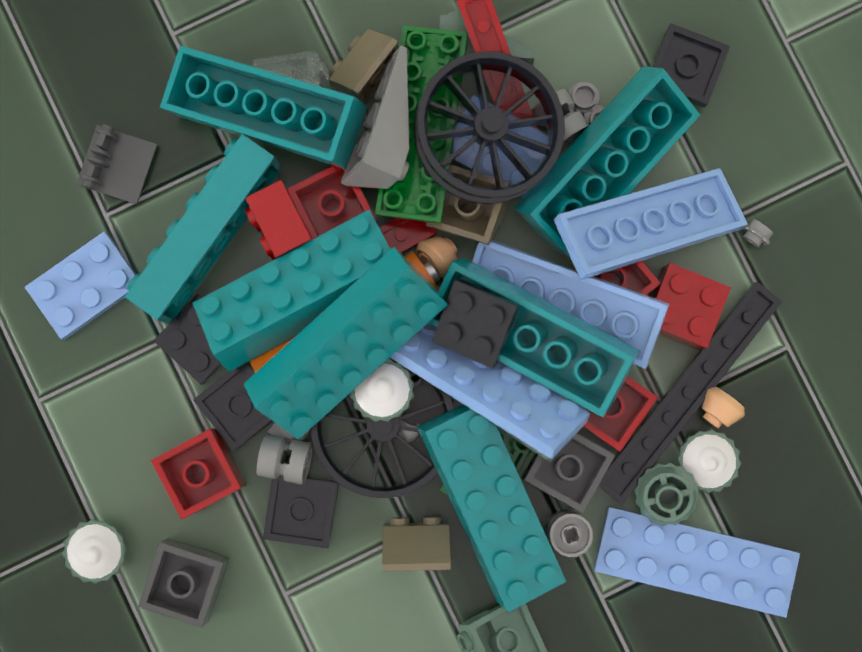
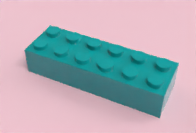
M180 46L159 108L196 123L238 136L243 134L251 140L347 169L368 106L351 95Z
M643 66L555 162L547 175L522 198L514 209L553 251L571 258L554 222L558 214L628 195L696 121L700 113L664 68Z
M243 134L238 140L233 139L224 151L226 157L219 167L214 166L205 177L206 185L201 192H196L190 197L186 203L185 209L187 211L180 221L176 219L166 231L167 239L161 247L157 246L151 251L147 257L146 262L148 265L141 274L137 273L127 285V290L129 291L125 298L158 321L170 324L183 310L247 221L248 216L245 209L250 206L245 198L272 185L283 170L275 156Z
M370 209L193 302L213 356L228 371L297 336L391 250Z
M393 247L244 383L254 408L299 440L448 304L433 284Z
M465 258L452 261L438 291L446 302L454 280L460 278L520 304L498 361L593 413L604 417L614 403L640 350ZM443 310L428 323L437 327Z
M462 404L418 426L417 429L497 603L509 613L567 582L496 424Z

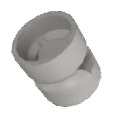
M566 88L556 91L565 121L562 147L579 137L589 126L581 111L573 110L575 102ZM538 103L531 110L533 117L546 116L541 103ZM548 124L539 125L540 127H546L548 129L546 134L549 135Z
M266 434L259 450L257 476L277 479L282 475L286 482L304 485L311 465L313 443L294 439L291 443H287L285 437ZM287 455H291L289 464H285Z
M560 510L554 513L547 521L545 527L546 537L550 545L561 555L578 557L584 554L591 546L593 530L589 522L577 512Z

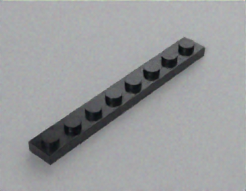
M754 282L713 333L708 348L702 349L697 353L613 459L598 487L622 505L637 487L638 478L645 474L646 469L652 468L704 402L707 390L716 387L782 303L779 298L758 282Z

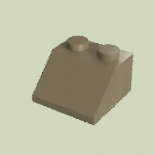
M367 29L363 36L357 35L348 48L350 53L343 61L338 60L329 72L331 88L337 92L354 96L366 105L377 90L389 58L399 48L398 41L370 29Z
M450 165L449 172L453 176L467 183L471 173L470 170ZM475 173L472 182L473 186L496 188L494 177ZM503 180L504 187L511 186L510 182ZM446 191L441 224L427 222L426 226L489 245L503 223L510 201L499 204H478L457 198Z
M409 517L390 518V523H384L382 571L451 570L449 522H442V517H423V523H410Z

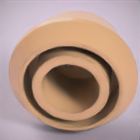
M440 236L420 241L417 245L416 256L422 264L429 261L438 276L445 278L452 261L457 260L456 253L458 250L449 238L445 237L443 239Z
M717 387L707 390L701 408L706 412L703 418L719 429L722 424L729 427L745 416L744 406L729 394Z

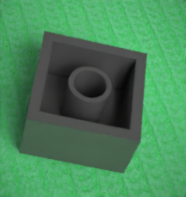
M576 433L555 455L551 462L536 454L522 480L572 509L584 513L615 454Z
M170 538L159 542L138 607L202 628L210 620L230 558Z

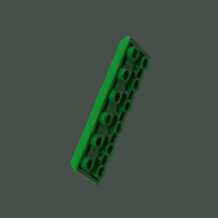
M403 25L400 46L407 48L409 151L406 161L409 162V167L402 181L398 180L388 189L379 188L375 211L376 216L441 224L446 191L429 176L419 159L414 142V119L424 90L433 76L449 62L466 55L468 32ZM463 74L453 78L460 88ZM444 84L431 101L458 111L459 100ZM428 111L427 133L455 129V120ZM454 138L429 141L440 163H443L452 155ZM450 164L445 167L447 171H449Z

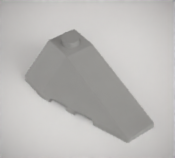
M400 46L387 62L374 98L379 100V102L373 104L364 119L362 126L368 129L362 135L358 145H354L341 184L355 187L388 189L398 180L402 181L408 171L409 162L406 161L409 151L407 48L404 46Z

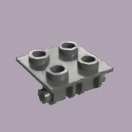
M102 124V126L97 125L76 185L138 204L158 144L115 131V128Z

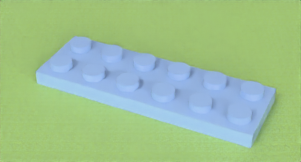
M721 168L561 213L554 219L581 280L741 230L748 225Z
M494 240L489 245L478 242L473 263L640 350L634 365L646 369L667 314L669 303L594 276L581 280L574 269Z
M427 323L390 357L550 459H553L587 423L590 415L589 411L500 361L492 369L432 342L437 327L430 323Z
M607 506L593 570L786 618L800 553L679 523L677 525L668 524L662 526L658 522H650L649 518L645 515Z

